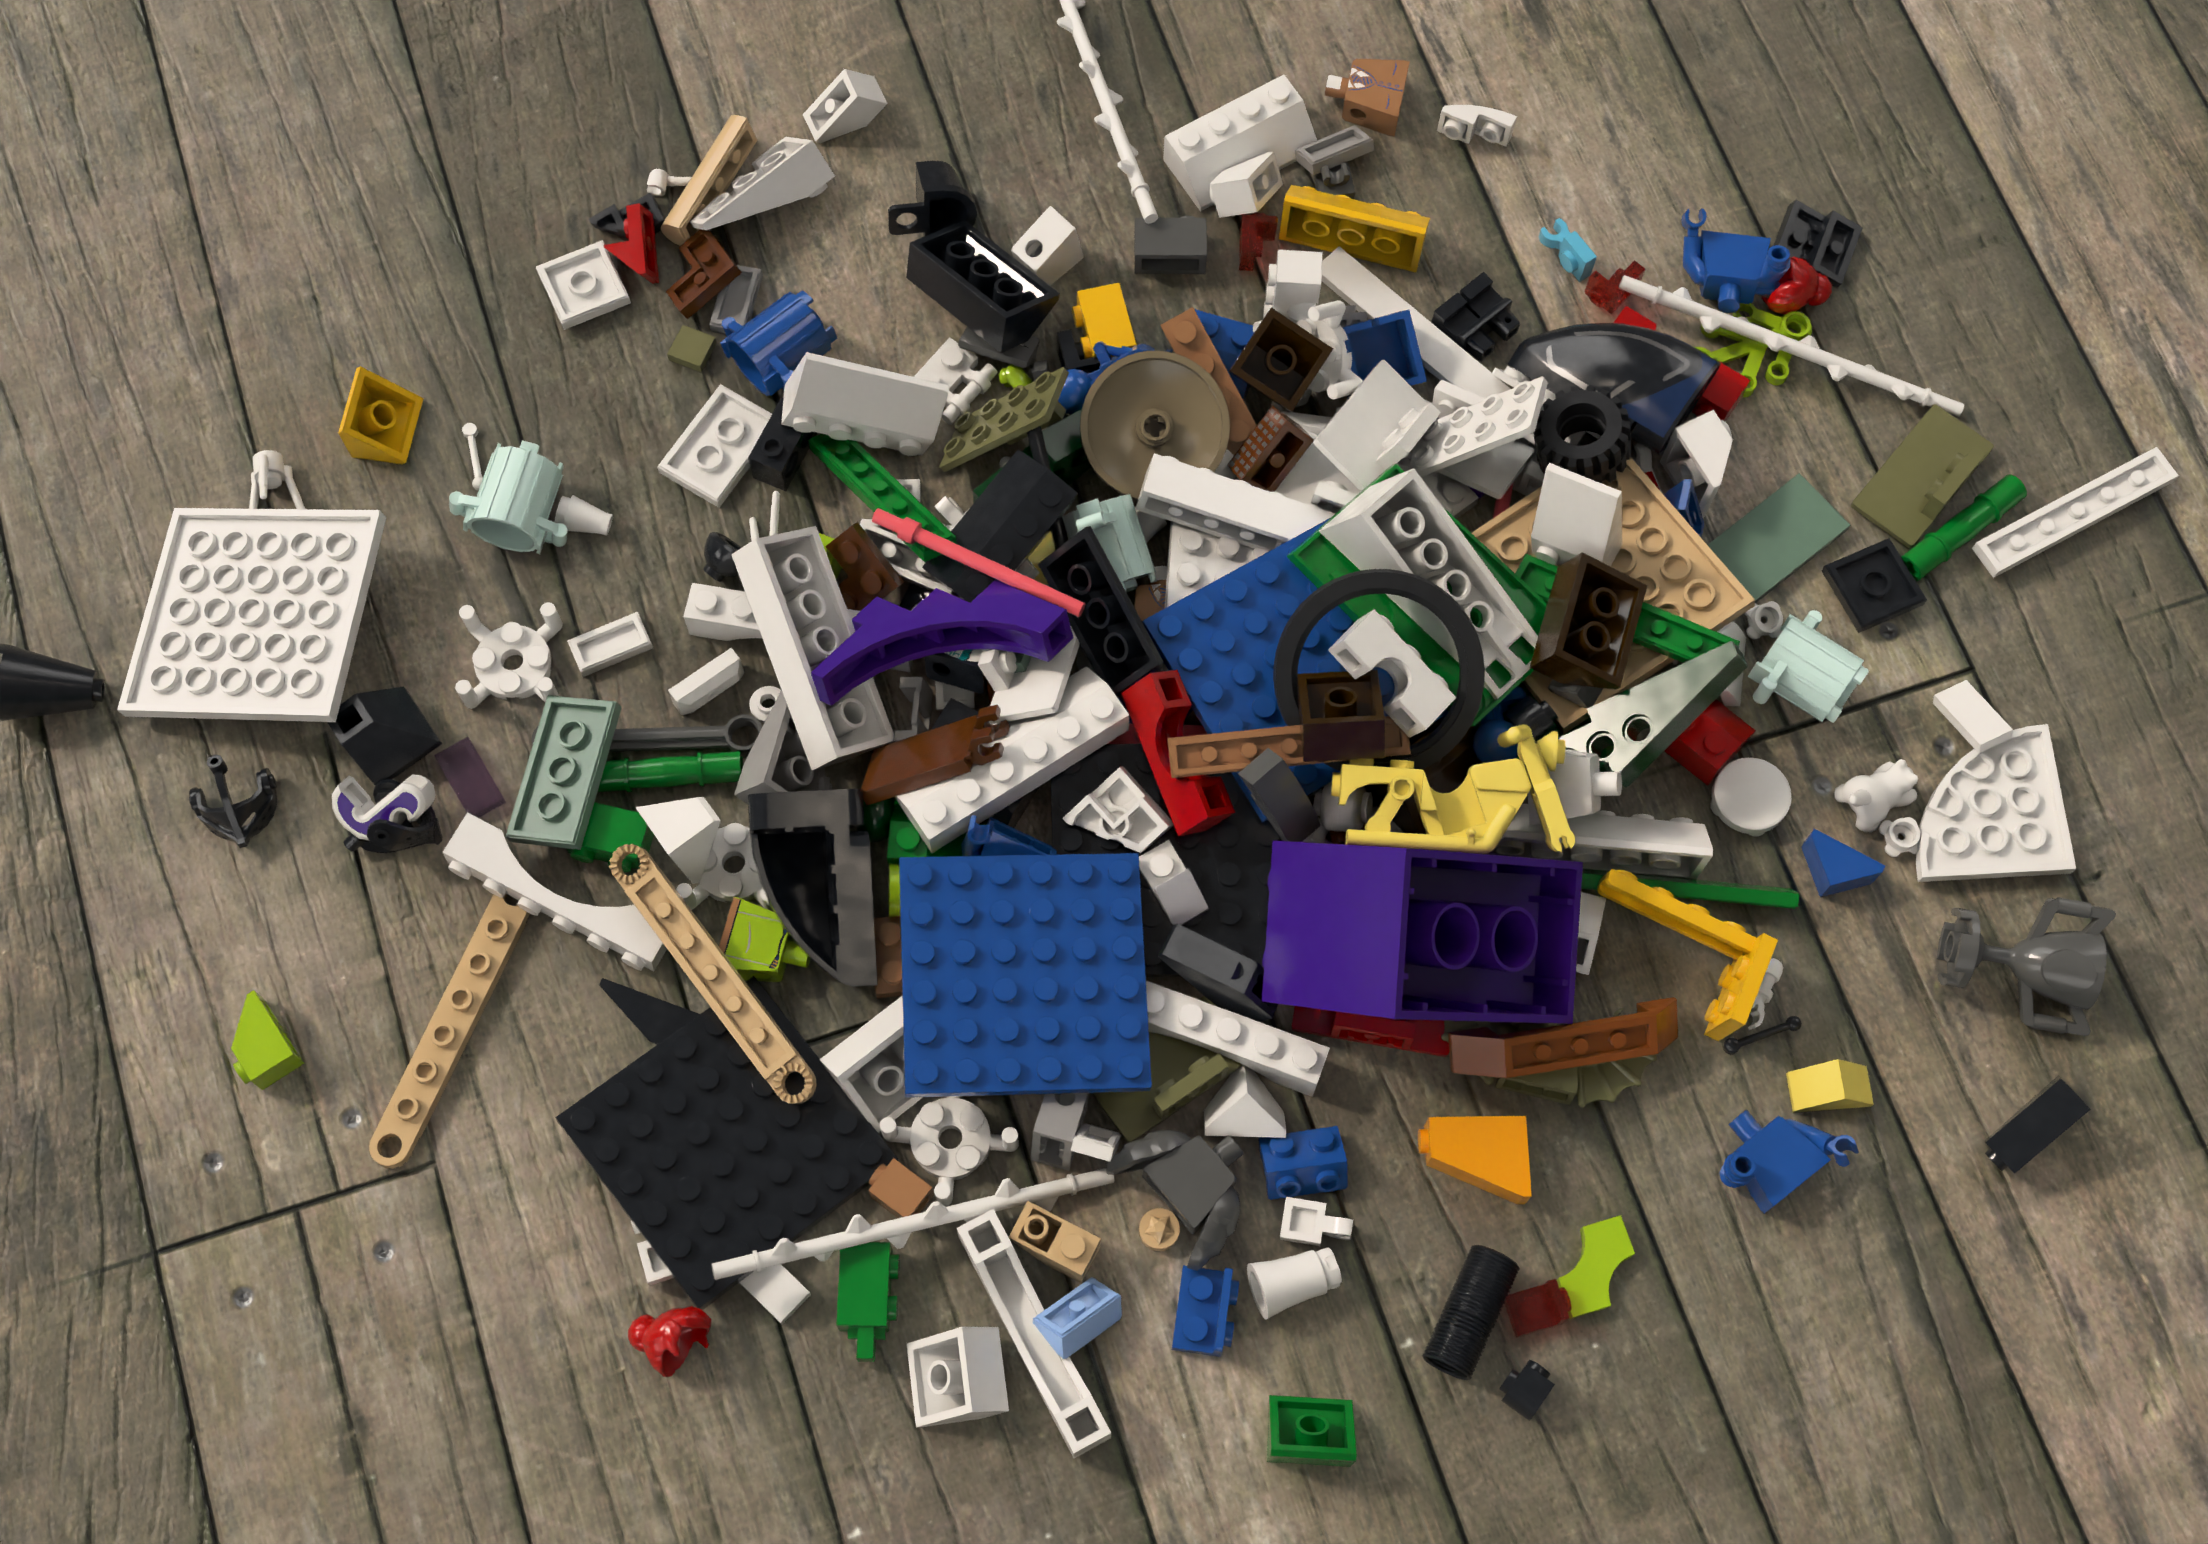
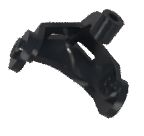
M213 755L208 758L207 765L215 776L224 807L208 808L202 789L197 787L189 791L190 805L197 817L213 834L223 839L236 841L239 848L246 847L250 838L259 834L274 816L277 808V785L275 778L268 768L261 769V772L256 773L258 790L250 798L233 804L224 775L228 771V767L220 755ZM253 812H255L256 814L254 815L250 823L242 827V825L250 817V815Z
M391 779L379 781L375 785L373 792L376 804L401 783ZM430 806L416 820L420 825L416 828L412 825L414 821L410 822L407 816L401 825L379 819L373 821L368 826V840L358 839L351 833L343 843L348 850L353 852L361 847L375 853H391L424 844L438 845L442 842L443 837L438 818H436L435 811Z

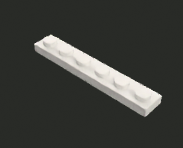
M2155 447L1975 543L1972 549L1994 578L2173 483L2179 475L2161 451Z

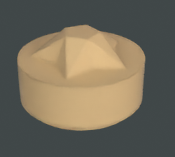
M1155 1208L1145 1213L1139 1224V1236L1147 1248L1153 1251H1165L1170 1249L1178 1240L1180 1225L1178 1219L1171 1211Z

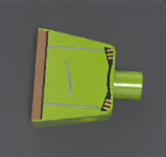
M733 897L719 947L744 980H749L754 976L757 981L780 982L783 978L786 964L805 968L809 966L811 958L798 947L773 911L744 899Z

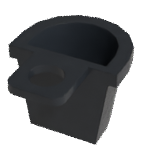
M943 161L915 162L917 203L892 205L888 209V228L892 235L923 233L924 237L962 220L974 226L977 218L974 198L966 189H963L954 168ZM904 213H912L916 216V220L909 225H901L896 222L897 218Z

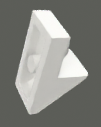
M1169 840L1139 856V870L1172 925H1183L1209 910L1189 868H1185Z

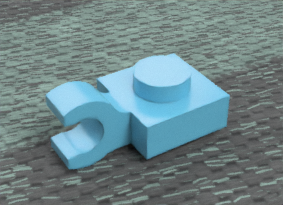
M1560 218L1555 220L1553 226L1558 234H1550L1545 227L1541 228L1538 236L1540 242L1548 248L1559 250L1558 257L1560 263L1568 273H1572L1579 282L1591 275L1597 256L1576 231L1570 233L1567 224Z

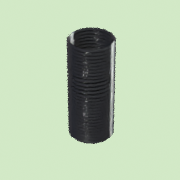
M1472 1245L1470 1247L1471 1249L1467 1254L1468 1257H1466L1462 1265L1463 1268L1459 1272L1458 1279H1456L1453 1290H1451L1448 1301L1432 1332L1433 1335L1430 1336L1431 1339H1429L1425 1347L1426 1350H1424L1422 1355L1423 1359L1431 1366L1462 1380H1470L1472 1378L1471 1376L1475 1371L1474 1368L1477 1367L1476 1365L1482 1356L1481 1353L1484 1352L1485 1342L1490 1337L1489 1333L1492 1332L1497 1322L1496 1319L1499 1318L1498 1316L1502 1311L1501 1308H1503L1506 1297L1520 1270L1518 1264L1511 1258L1482 1245Z

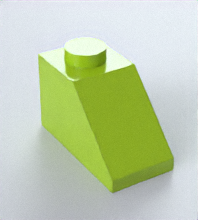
M255 990L248 993L231 1050L238 1059L233 1064V1067L245 1084L253 1082L261 1090H264L305 1063L266 1000Z

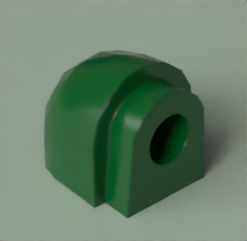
M889 798L870 805H866L863 800L864 825L856 827L857 831L867 830L869 841L871 842L886 839L889 836L891 817L896 805L895 800Z

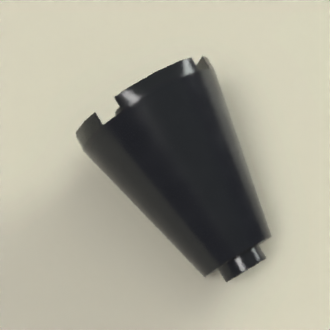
M0 644V654H3L0 663V721L94 709L96 701H103L105 680L98 679L97 671L12 645Z

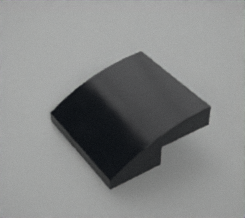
M1795 200L1787 208L1773 246H1784L1790 252L1789 258L1794 256L1806 260L1815 268L1817 273L1827 276L1832 286L1839 287L1842 285L1863 227L1835 211L1824 216L1800 201Z

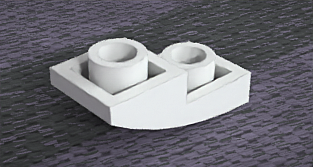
M1445 105L1441 110L1437 131L1445 134V136L1452 140H1460L1467 144L1470 143L1473 135L1476 134L1488 142L1498 143L1506 147L1512 137L1517 116L1483 106Z

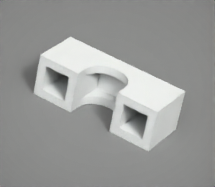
M1278 250L1276 264H1269L1263 319L1271 307L1282 315L1287 316L1296 324L1300 320L1309 318V308L1316 306V303L1318 304L1322 278V252Z
M1375 609L1359 618L1328 649L1354 679L1366 674L1374 667H1380L1390 674L1395 686L1394 695L1383 708L1409 738L1426 730L1456 699L1449 690L1447 682L1427 667L1421 660L1420 653L1413 646L1406 644L1394 631L1392 623L1385 616L1378 614Z

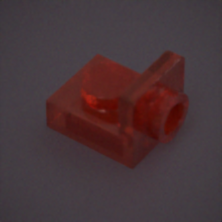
M1264 213L1242 214L1239 234L1240 271H1253L1255 257H1262L1263 241L1275 240L1278 225L1277 216H1268Z
M1634 260L1625 270L1619 268L1609 280L1597 271H1594L1589 277L1585 294L1594 305L1604 308L1612 314L1632 295L1619 289L1622 277L1626 275L1641 281L1646 269Z
M1556 1279L1548 1280L1540 1286L1509 1294L1504 1303L1516 1338L1562 1325L1569 1319L1568 1312L1572 1310L1566 1289L1564 1287L1559 1288Z

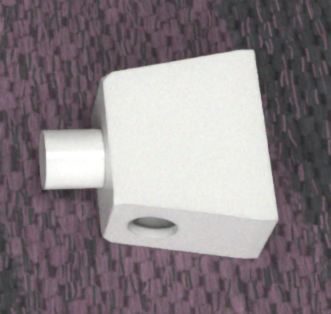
M1051 206L1046 209L1011 249L1013 258L1050 286L1084 258L1076 228Z
M1565 749L1564 764H1557L1555 772L1548 769L1567 819L1590 815L1600 811L1601 796L1621 795V773L1600 772L1597 754ZM1529 791V825L1541 824Z

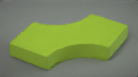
M1621 1215L1583 1226L1580 1229L1582 1252L1579 1261L1572 1271L1556 1280L1570 1320L1611 1306L1609 1298L1611 1276L1620 1263L1635 1255Z

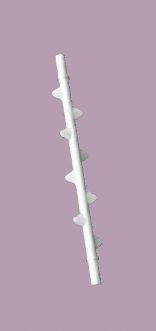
M1059 0L1065 16L1058 18L1057 24L1072 33L1082 58L1079 67L1088 74L1102 110V114L1096 116L1094 120L1098 125L1110 131L1121 159L1117 163L1118 167L1128 177L1131 185V194L1136 198L1145 223H1154L1158 219V215L1149 194V185L1145 183L1135 158L1138 155V151L1129 143L1115 107L1123 102V97L1108 88L1097 61L1100 53L1091 45L1078 9L1086 5L1085 1Z
M1626 275L1622 277L1619 289L1652 301L1651 304L1655 305L1658 303L1700 319L1707 333H1712L1719 327L1766 344L1772 351L1782 350L1824 366L1828 369L1834 381L1839 382L1846 376H1850L1895 393L1901 400L1911 399L1919 402V405L1922 407L1925 405L1929 407L1938 405L1955 417H1959L1964 409L1963 403L1931 391V388L1924 389L1879 372L1872 365L1867 364L1863 366L1821 350L1813 336L1808 335L1802 340L1797 341L1752 324L1745 317L1737 318L1692 301L1688 290L1684 287L1671 293L1663 290L1662 286L1655 287Z
M1106 1168L1074 1176L1067 1174L1066 1178L1021 1189L1010 1178L1002 1180L995 1195L947 1207L939 1201L931 1203L925 1212L872 1225L860 1214H856L852 1217L844 1232L798 1243L782 1238L773 1249L761 1252L754 1250L749 1255L712 1263L714 1279L718 1280L755 1270L758 1273L763 1268L812 1256L819 1261H826L834 1251L886 1238L897 1249H901L905 1246L911 1232L959 1220L969 1222L992 1209L996 1212L1025 1205L1029 1201L1031 1203L1035 1202L1037 1206L1050 1212L1059 1196L1066 1194L1073 1196L1078 1191L1114 1183V1175H1108Z

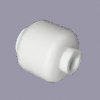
M1332 782L1324 786L1322 793L1315 794L1313 808L1317 816H1320L1323 827L1327 830L1346 832L1348 829L1361 830L1364 823L1372 817L1373 797L1371 792H1366L1365 786L1353 791L1348 796L1344 806L1338 805L1339 797L1331 796Z

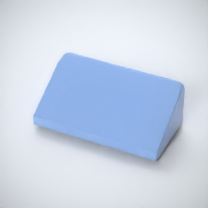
M1091 1277L1034 1317L1033 1324L1061 1358L1067 1359L1121 1319V1295Z

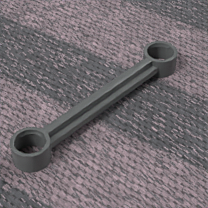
M741 714L733 717L725 726L615 729L609 752L729 748L731 752L741 751L742 758H747L754 743L748 746H737L731 740L732 735L738 728L744 726L755 728L758 730L759 735L762 725L754 716ZM538 726L532 734V745L536 736Z

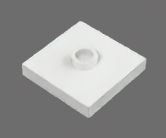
M603 240L536 266L538 275L564 330L631 303L607 249L604 248Z

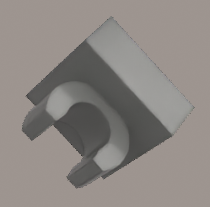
M1342 163L1331 169L1328 168V165H1324L1321 168V173L1313 176L1317 191L1333 195H1346L1354 199L1355 189L1349 163Z

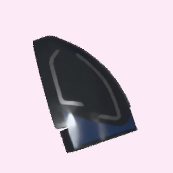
M1590 323L1558 328L1527 338L1519 344L1508 365L1532 380L1543 376L1548 382L1546 389L1554 394L1561 390L1565 394L1571 392L1570 387L1579 386V390H1586L1587 386H1594L1596 392L1599 393L1602 389L1609 391L1611 399L1618 397L1622 402V408L1627 409L1630 431L1632 432L1631 438L1662 456L1675 427L1686 422L1717 373L1721 363L1690 344L1659 331L1624 323Z

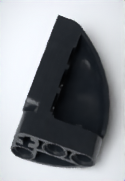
M863 789L749 794V832L754 863L768 902L784 929L809 958L838 982L847 986L878 985L869 835L867 830L849 831V828L864 825Z

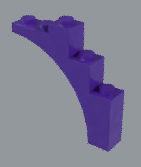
M996 579L971 603L935 588L912 611H909L877 596L852 619L855 632L811 672V676L820 701L832 706L853 688L875 675L907 661L958 650L996 649L1022 653L1050 662L1073 639V634L1066 609Z

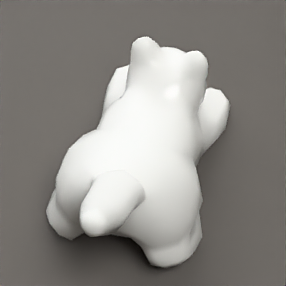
M1900 759L1896 764L1889 761L1882 764L1870 776H1855L1845 784L1839 785L1835 789L1834 796L1837 802L1849 803L1851 809L1857 815L1855 826L1859 830L1873 832L1877 830L1891 808L1910 805L1917 799V792L1913 789V786L1917 783L1918 777L1907 766L1905 760Z

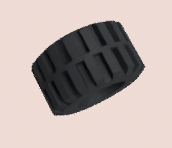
M1579 386L1570 387L1571 392L1565 394L1563 390L1555 393L1556 399L1554 401L1548 398L1543 403L1544 411L1540 410L1536 429L1533 432L1537 461L1540 464L1541 471L1545 474L1548 464L1551 463L1596 482L1602 483V481L1607 480L1611 483L1617 478L1616 471H1624L1627 466L1626 460H1630L1631 431L1627 409L1622 408V402L1618 397L1611 399L1609 391L1602 389L1599 393L1596 392L1594 386H1587L1586 390H1579ZM1580 431H1590L1601 436L1597 441L1583 446L1572 445L1564 441L1571 434Z

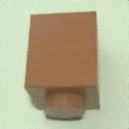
M895 1158L892 1159L888 1166L884 1163L881 1164L868 1182L872 1185L868 1190L871 1198L896 1218L921 1213L934 1196L932 1186Z

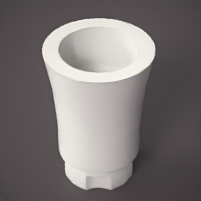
M1329 1247L1316 1252L1310 1250L1294 1256L1248 1263L1247 1265L1251 1292L1257 1308L1265 1320L1289 1307L1324 1295L1328 1290L1339 1287L1342 1282L1339 1266L1334 1253Z

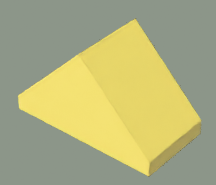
M1837 1059L1786 1073L1793 1113L1872 1107L1874 1105L1867 1066Z

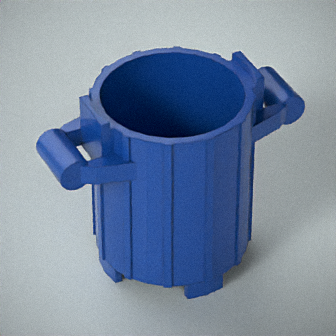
M803 290L796 295L791 292L785 294L743 326L737 323L733 317H727L722 321V327L727 337L720 344L728 359L732 357L745 377L758 391L766 396L773 395L779 389L784 390L786 382L806 352L823 356L832 349L831 343L837 339L834 328L829 326L827 329H824L819 316L808 306L813 302V299Z

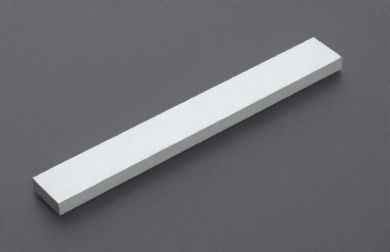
M1340 246L1322 261L1321 281L1349 305H1356L1358 312H1367V320L1399 311L1410 310L1423 367L1440 381L1442 379L1485 399L1492 394H1500L1511 389ZM1523 437L1516 439L1530 447L1533 445V443Z

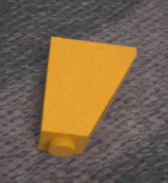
M1526 1116L1429 1117L1424 1125V1129L1418 1130V1150L1420 1154H1426V1166L1515 1204H1526L1532 1197Z

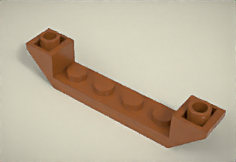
M1671 997L1636 1003L1637 1013L1501 1035H1497L1488 1027L1448 1032L1451 1071L1457 1074L1511 1078L1659 1054L1679 1037L1677 999Z

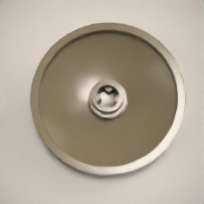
M1167 351L1138 352L1111 364L1097 377L1090 387L1080 416L1081 443L1084 454L1093 471L1114 491L1122 495L1131 494L1132 499L1135 500L1139 498L1145 474L1154 453L1161 456H1171L1179 460V462L1197 468H1207L1215 472L1224 457L1230 435V417L1227 403L1216 381L1194 361Z

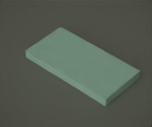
M1799 473L1710 542L1708 546L1755 599V603H1757L1844 534L1851 525Z
M547 696L505 836L510 842L581 850L622 708L616 701Z

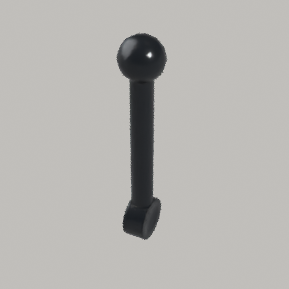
M1790 1016L1785 1023L1738 1040L1736 1038H1728L1723 1044V1050L1727 1054L1733 1055L1742 1046L1786 1030L1797 1031L1801 1028V1020L1797 1016Z

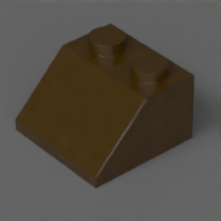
M1271 307L1228 372L1286 411L1292 412L1333 348Z
M1371 670L1357 679H1354L1348 671L1297 674L1303 762L1385 758V715L1378 670Z

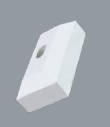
M730 648L670 688L668 692L680 714L686 715L696 711L740 681L744 675L741 660L735 651Z

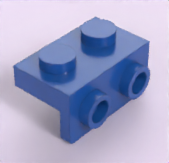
M1338 1126L1286 1133V1138L1258 1137L1259 1151L1266 1176L1268 1199L1273 1200L1332 1192L1348 1187L1347 1158Z

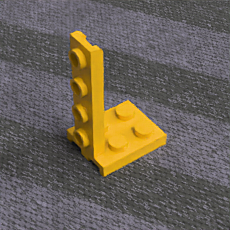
M1611 869L1600 879L1597 886V891L1601 896L1733 958L1732 964H1728L1724 968L1719 978L1718 985L1722 987L1718 1000L1714 999L1706 1011L1704 1019L1709 1023L1704 1035L1720 1041L1746 1025L1778 940L1765 933L1756 938L1746 933V929L1735 922H1723L1710 916V912L1702 906L1696 904L1687 905L1675 899L1674 895L1664 888L1649 887L1639 882L1637 876L1631 872L1620 869Z

